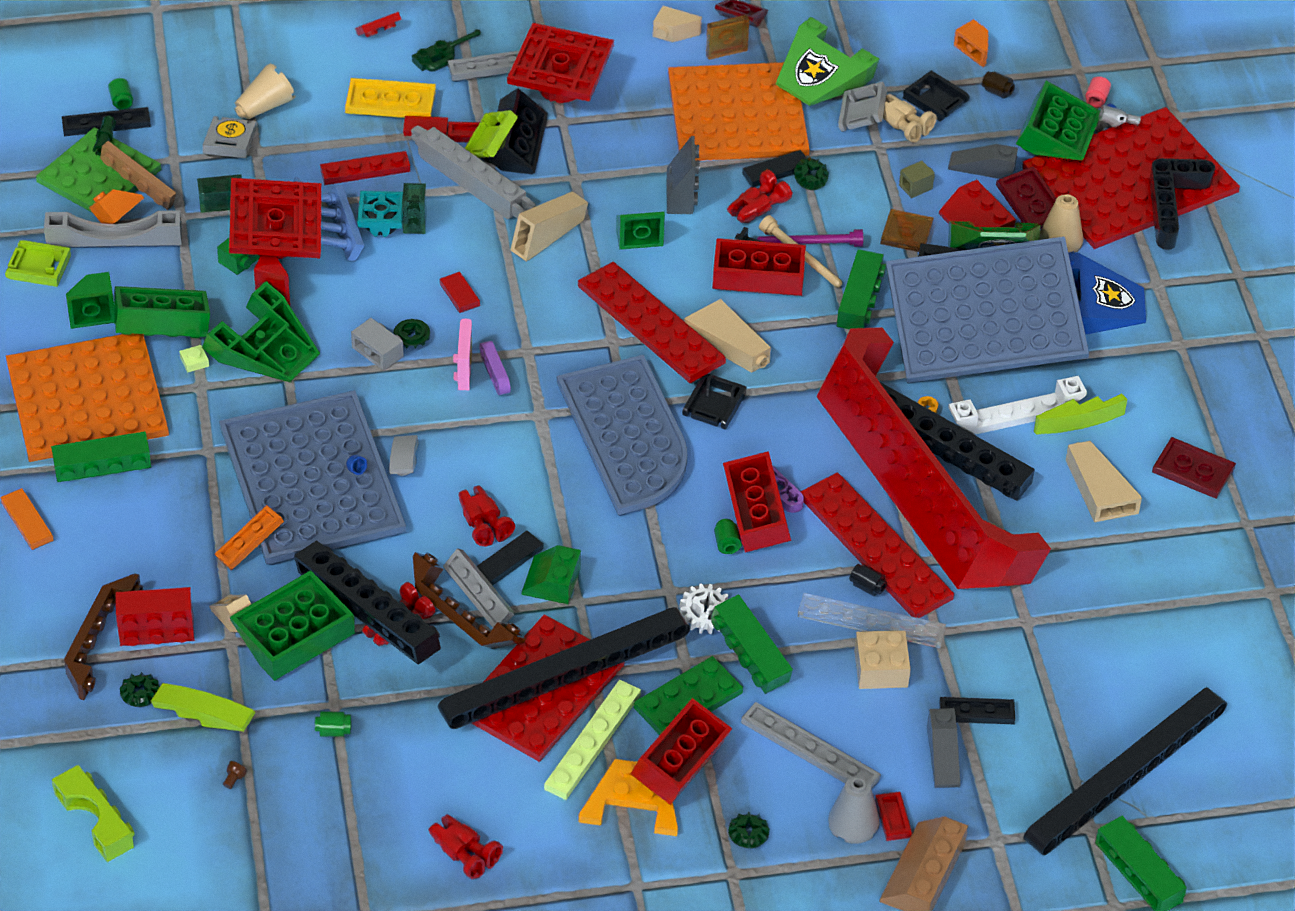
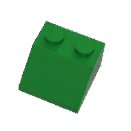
M664 211L617 215L616 233L619 249L664 246Z
M109 272L85 275L66 293L71 329L114 323V301Z
M557 545L535 555L522 589V595L569 604L581 569V550Z

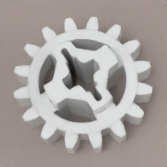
M699 584V589L696 590L692 586L689 593L684 592L679 608L686 621L691 624L690 630H694L697 627L699 628V634H702L704 630L712 634L714 626L711 622V616L714 606L728 600L729 596L728 594L721 595L720 587L715 591L712 584H709L708 588H704L703 584Z

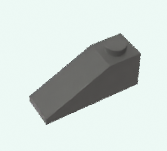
M993 144L954 151L951 154L948 170L1001 179L1014 174L1018 148Z
M954 708L929 709L927 733L935 788L960 787Z

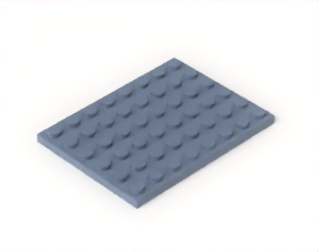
M1065 236L886 261L907 383L1089 358V350Z
M355 390L219 421L220 430L250 518L252 519L267 505L284 520L275 531L259 544L266 565L293 559L295 554L316 540L322 545L330 547V549H335L406 532L404 519ZM352 455L364 457L367 460L365 472L360 475L351 473L346 467L347 459Z

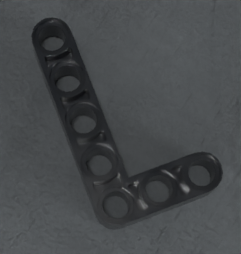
M1166 158L1156 159L1152 162L1149 184L1156 243L1161 249L1171 250L1176 246L1179 222L1174 188L1207 189L1211 187L1215 172L1213 162L1200 159Z

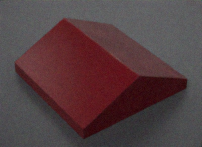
M724 0L715 5V10L720 15L755 27L760 25L768 13V10L741 0Z

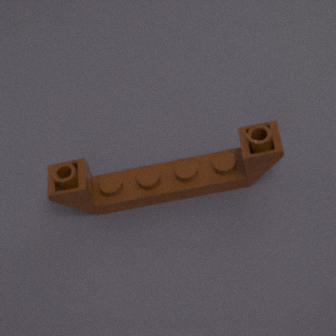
M417 552L414 553L415 589L422 596L428 597L437 609L478 644L494 649L524 643L526 638L519 633L521 629L511 622H508V624L497 622L492 630L484 624H478L475 621L476 616L467 610L463 611L459 607L460 603L453 597L444 595L442 593L444 589L435 583L443 571V568L437 564L438 559L427 552L425 555Z
M134 573L101 587L64 658L66 675L80 700H85L88 692H92L96 679L93 677L92 666L85 665L87 654L90 649L94 648L99 631H103L108 613H112L114 610L116 592L143 590L139 574Z

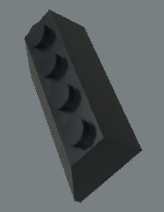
M517 88L500 99L497 112L511 110L518 118L496 155L486 158L501 171L533 174L537 166L548 113Z

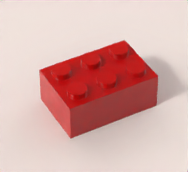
M190 587L116 592V619L120 646L195 641Z

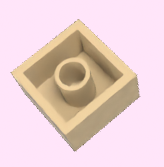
M906 631L856 632L854 651L859 689L908 688L910 662Z

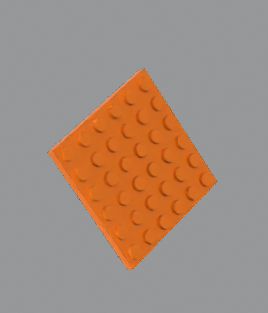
M784 62L668 67L678 150H681L691 136H695V145H699V158H695V160L699 161L771 158L801 150L805 156H809L810 149L801 100L775 85Z
M120 334L6 355L29 462L53 458L51 446L144 431H146L147 440L169 436L144 334Z

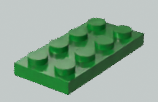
M711 656L634 701V709L660 736L692 698L712 712L741 695L743 687Z

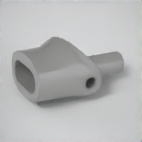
M1102 105L1099 113V121L1106 122L1112 127H1117L1125 122L1139 125L1141 119L1139 116L1127 114L1122 109Z

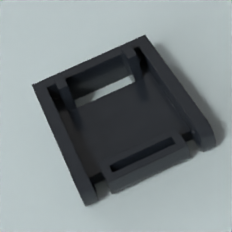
M932 70L903 90V99L923 112H933L937 116L938 121H942L970 99L967 92ZM927 85L931 87L922 95H920V89H922L924 86Z
M706 374L700 378L683 408L682 415L687 417L691 412L692 419L716 427L721 423V428L726 430L746 395L747 386ZM715 387L730 392L731 395L727 396L712 391L711 388Z

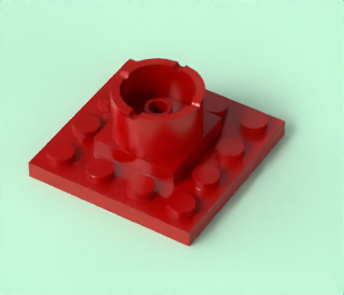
M532 23L508 74L507 84L538 90L545 99L552 102L568 103L575 99L590 102L613 50L614 40Z
M231 178L229 253L276 256L277 259L285 257L320 258L321 183Z

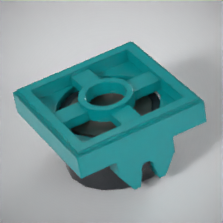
M360 191L357 227L367 228L374 237H377V235L387 237L388 234L393 233L396 229H402L405 192Z

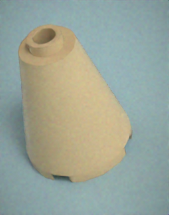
M270 63L265 66L236 100L234 110L240 118L248 120L290 102L295 98L294 95H291L294 93V89L282 72L277 74L274 71L277 68L275 65Z
M1068 194L1061 195L1056 199L1040 231V240L1065 236L1068 252L1074 251L1076 253L1083 243L1078 200Z

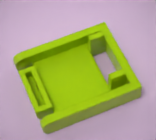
M511 110L485 113L465 149L477 158L494 157L518 117Z
M20 240L8 263L5 276L12 280L58 287L71 257L70 248ZM55 261L59 262L56 271L53 267Z

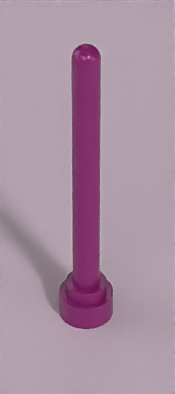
M854 229L849 234L789 236L797 244L849 243L854 245V247H863V229ZM760 236L757 238V240L764 242L782 243L775 236Z

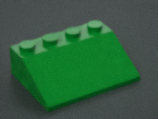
M1046 80L1034 98L1016 145L1034 155L1083 160L1099 121L1100 110Z
M311 570L230 616V621L258 664L274 681L355 634L354 614Z

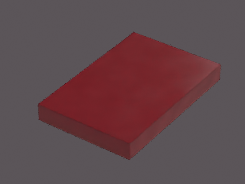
M1033 166L998 179L996 186L1022 223H1038L1040 229H1042L1056 201V197Z
M1171 437L1154 464L1152 473L1217 499L1234 471L1236 463Z

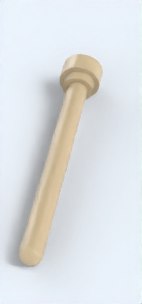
M771 215L766 216L761 221L759 229L766 235H774L782 243L797 244L779 229L777 220ZM805 251V262L835 287L840 288L843 284L842 280Z

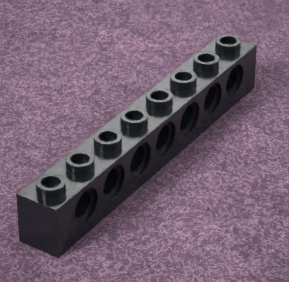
M881 383L933 454L1016 501L1020 499L1032 484L1034 468Z
M316 540L294 555L299 574L303 575L311 570L356 618L417 665L441 649L440 634L433 625L429 626L420 615L412 613L404 603H399L388 591H383L372 579L369 580L363 576L359 569L351 567L343 557H338L334 554L330 547L324 546Z

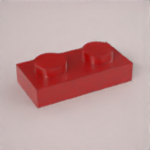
M399 11L356 27L357 35L365 34L366 37L377 34V29L383 27L384 30L395 27V22L401 20Z

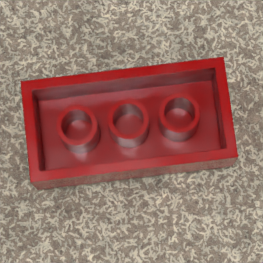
M716 238L712 289L802 296L806 245Z
M769 451L723 463L745 553L791 541Z
M692 698L640 757L630 775L671 805L722 746L732 728Z

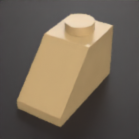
M662 6L653 21V37L676 42L699 36L701 34L702 17Z
M247 594L228 595L209 607L230 632H238L230 621V616L251 605Z

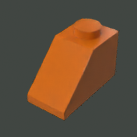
M973 19L955 30L954 46L982 67L986 66L988 29Z
M114 189L106 194L102 191L93 198L95 203L89 209L101 223L114 224L143 200L144 197L142 194Z

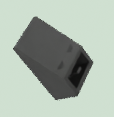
M691 136L667 167V214H693V206L698 205V192H694V190L699 189V176H695V174H699L700 161L695 160V158H699V145H695V136Z

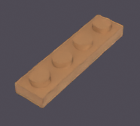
M107 141L102 146L100 159L105 165L112 167L122 178L133 183L139 191L150 196L156 204L163 206L167 210L173 206L176 196L174 190L111 142Z

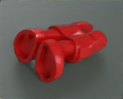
M767 169L760 175V187H750L728 206L727 211L731 216H737L739 222L748 223L755 219V217L770 211L772 205L790 200L792 198L790 186L785 181L777 184L776 176L771 170Z
M480 485L474 486L475 496L472 497L466 489L460 491L458 497L463 508V515L469 526L475 528L472 532V538L477 545L487 547L493 544L494 536L498 542H502L511 536L515 530L513 519L506 516L498 518L501 513L500 509Z
M409 582L401 585L399 589L401 600L399 603H404L408 610L420 615L422 619H428L435 614V607L428 597L422 596L419 598L417 590ZM367 625L363 627L362 632L368 638L374 637L373 642L376 645L389 644L388 641Z
M449 814L441 818L445 828L438 823H434L428 829L430 835L440 845L443 852L453 861L456 860L463 863V872L470 879L481 877L484 874L485 866L491 869L500 859L503 852V845L500 842L494 840L484 846L479 843L480 835L470 826L462 824Z

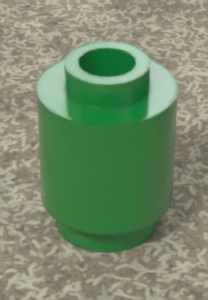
M123 78L112 80L108 85L112 104L118 110L129 109L133 102L129 82Z
M731 519L718 521L714 529L718 550L723 554L737 552L741 548L737 525Z
M320 711V716H315V732H320V737H344L345 734H351V714Z

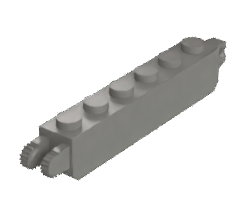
M417 125L411 129V138L418 146V153L424 161L506 219H510L513 216L518 219L519 213L536 207L535 203L526 197V191L435 127L427 131Z

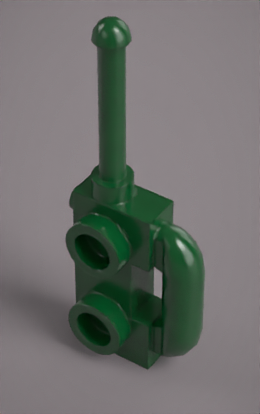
M475 29L474 32L453 42L438 40L434 45L426 49H419L417 53L413 54L412 62L421 71H437L447 66L449 60H454L455 46L473 37L480 36L481 31Z

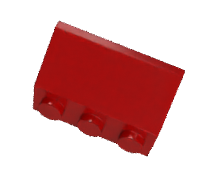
M977 179L960 186L939 210V215L948 224L949 221H971L976 227L1015 228L1016 219Z

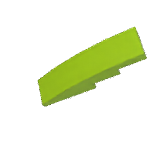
M1119 394L1103 402L1097 396L1082 404H1078L1072 399L1037 415L1034 433L1036 435L1062 433L1108 422L1125 415L1127 398L1123 394Z
M162 683L151 700L154 708L175 710L178 717L197 719L203 727L244 732L255 715L253 709L208 692Z

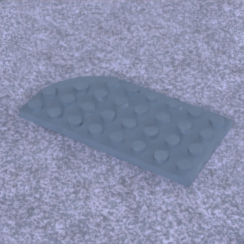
M644 355L557 376L558 387L618 515L657 504L678 487L684 477L687 466L686 442Z

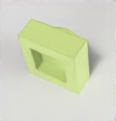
M202 345L179 351L187 373L209 367V360Z

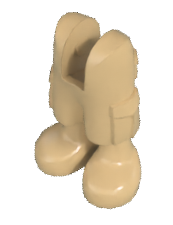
M886 95L882 118L894 129L902 130L905 138L910 142L919 141L921 134L923 136L928 135L937 120V116L931 111H927L919 117L916 115L917 111L914 106L894 95Z

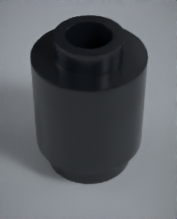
M857 564L849 577V581L853 582V586L872 596L881 594L887 585L884 574L865 564Z

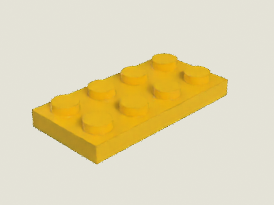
M351 78L345 104V113L403 118L405 116L431 117L436 84Z

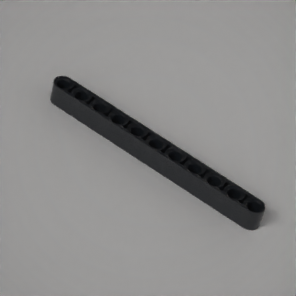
M672 607L447 696L438 704V710L449 728L457 729L680 640L690 632L691 628L677 607Z
M1208 687L1202 689L1034 822L1026 830L1023 839L1041 855L1045 856L1215 721L1226 709L1227 702Z

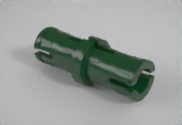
M111 116L103 118L101 128L96 133L93 152H96L95 154L98 156L101 155L102 146L107 141L112 142L114 137L113 130L116 120Z

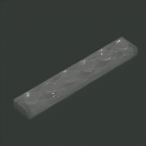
M803 593L798 609V617L863 632L905 630L908 642L939 649L941 648L946 624L808 593Z

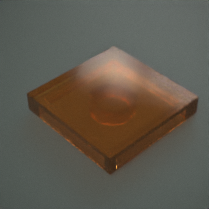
M747 15L707 23L706 57L708 60L748 51L750 19Z
M890 209L880 244L919 252L920 243L927 244L934 218Z

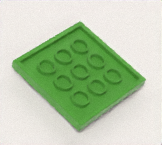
M95 127L36 175V180L39 184L90 212L92 211L89 207L95 203L93 198L102 191L106 194L113 189L135 193L138 190L133 183L122 178L112 167L105 165L100 156L93 152L98 130ZM113 138L111 143L151 174L155 176L161 171V163Z

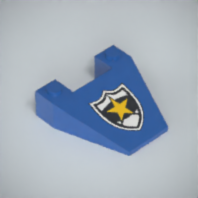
M1068 252L1075 287L1078 288V302L1085 335L1146 323L1144 287L1080 253Z

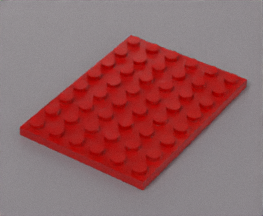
M1166 107L1140 116L1139 125L1125 122L1117 127H1111L1093 134L1083 160L1038 155L1022 163L1024 170L1035 167L1056 199L1061 195L1068 194L1078 200L1083 238L1093 249L1154 226L1149 178L1152 162L1156 159L1209 160L1215 165L1211 187L1207 189L1174 188L1178 216L1239 192L1240 186Z

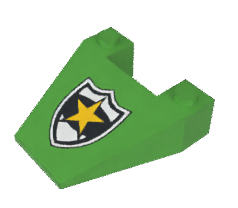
M812 17L808 18L798 27L775 84L809 106L842 95L844 91L863 87L874 78L879 58L863 48L850 58L824 42L828 27Z

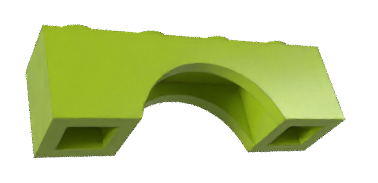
M76 765L52 778L54 795L67 811L86 810L98 817L97 824L91 830L93 843L106 862L134 848L133 836H135L133 828L128 822L124 823L117 807L115 805L111 806L108 803L105 792L101 788H96L94 780L88 771L84 772L79 765Z

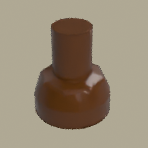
M230 761L226 769L228 775L223 782V786L232 789L236 780L242 779L246 775L247 769L237 762Z

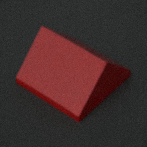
M261 255L254 268L255 290L267 281L284 296L289 306H291L288 273L276 256Z

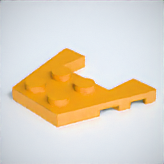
M614 759L579 813V823L601 826L606 804L657 811L654 833L677 836L678 834L673 803L669 805L630 775L637 764L634 761Z

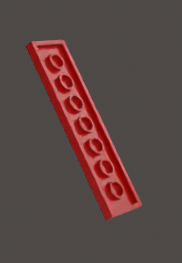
M614 261L578 280V287L688 383H692L726 364V357Z
M838 472L800 491L804 496L803 502L862 565L865 564L885 575V581H887L885 589L914 620L953 600L954 593Z

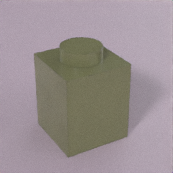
M919 161L900 170L899 186L910 198H914L933 189L935 173L923 161Z

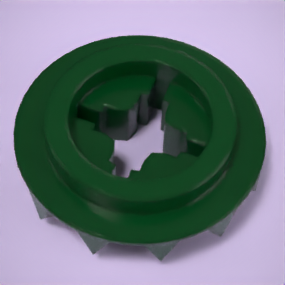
M809 157L801 159L796 164L794 177L801 187L808 190H817L822 188L828 180L829 172L826 169V164H822L819 159L815 160ZM809 169L811 171L817 170L815 177L807 175Z
M407 319L395 326L394 335H398L402 339L406 349L409 346H414L416 349L418 345L424 346L425 342L429 340L430 329L421 320ZM415 330L416 335L409 337L408 335H411Z
M142 672L136 676L131 674L129 679H123L122 686L120 687V696L130 706H147L152 703V698L160 688L159 682L153 678L152 674L144 675ZM142 685H144V690L140 689L138 691H135V687L140 688Z
M750 812L745 815L738 813L735 819H731L728 834L736 845L743 848H756L764 844L768 839L769 827L767 820H763L760 814L755 816L751 815ZM747 824H750L752 828L750 836H748V832L746 830Z

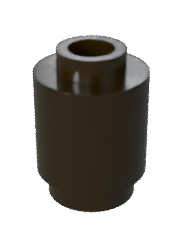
M988 71L982 79V87L986 91L1002 98L1010 96L1015 88L1012 78L995 71Z

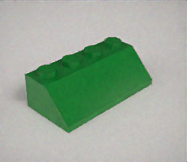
M115 286L114 325L116 333L124 335L132 333L144 334L146 336L167 335L169 337L189 336L191 338L207 336L210 309L206 291Z

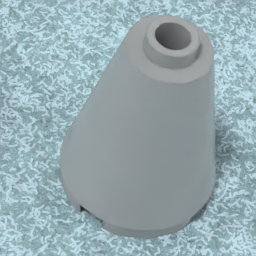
M860 776L851 777L846 781L828 818L829 828L833 835L837 838L839 836L845 839V842L850 844H860L869 841L879 828V815L871 785L867 779Z

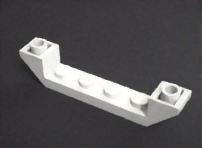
M1079 376L1057 380L1055 393L979 410L975 409L971 399L951 403L948 407L958 425L974 434H980L1035 422L1037 415L1074 399L1078 403L1087 395V391Z

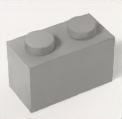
M372 318L351 331L352 348L383 371L404 357L402 339Z

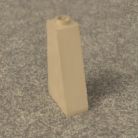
M572 191L519 213L510 251L525 261L530 260L584 221L588 202Z
M721 299L685 317L684 322L720 351L726 359L752 373L760 368H764L770 363L771 347Z
M1091 441L1068 445L1066 463L1094 523L1139 514L1142 500L1140 494Z

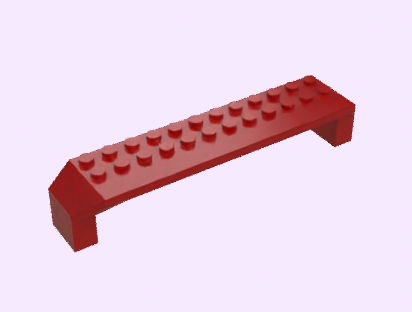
M883 327L850 328L816 396L957 589L1031 584L1051 550L1049 545L1039 532L1011 534L980 517L876 378L894 343Z

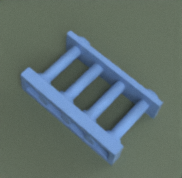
M295 177L293 182H301L299 177ZM334 184L328 194L321 193V202H326L329 207H321V216L331 217L334 223L321 221V230L336 232L339 238L321 235V245L342 248L347 260L356 261L364 247V243L343 185Z

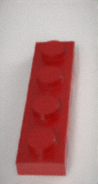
M406 151L320 164V171L324 185L407 173L410 172V163Z

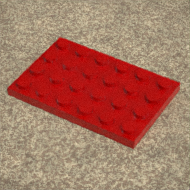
M544 614L524 636L526 638L524 643L517 644L483 682L590 639ZM625 662L471 724L540 762L620 671Z

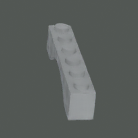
M157 211L141 220L122 224L92 222L79 218L69 212H45L44 233L46 244L62 247L182 245L181 211Z

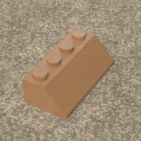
M945 816L918 822L880 898V902L901 911H933L965 845L968 825Z

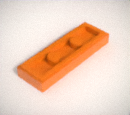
M22 488L0 497L2 505L31 550L54 541L52 533Z
M266 505L214 555L232 571L275 531L284 520Z

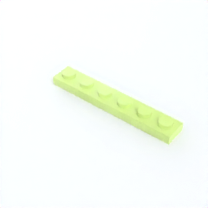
M619 679L544 783V790L567 800L632 709L634 701L639 699L641 689Z

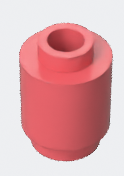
M1094 77L1085 95L1086 102L1095 108L1105 104L1111 89V83L1104 77Z

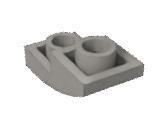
M417 435L394 437L390 455V474L404 476L414 472L416 466L415 453L419 444Z

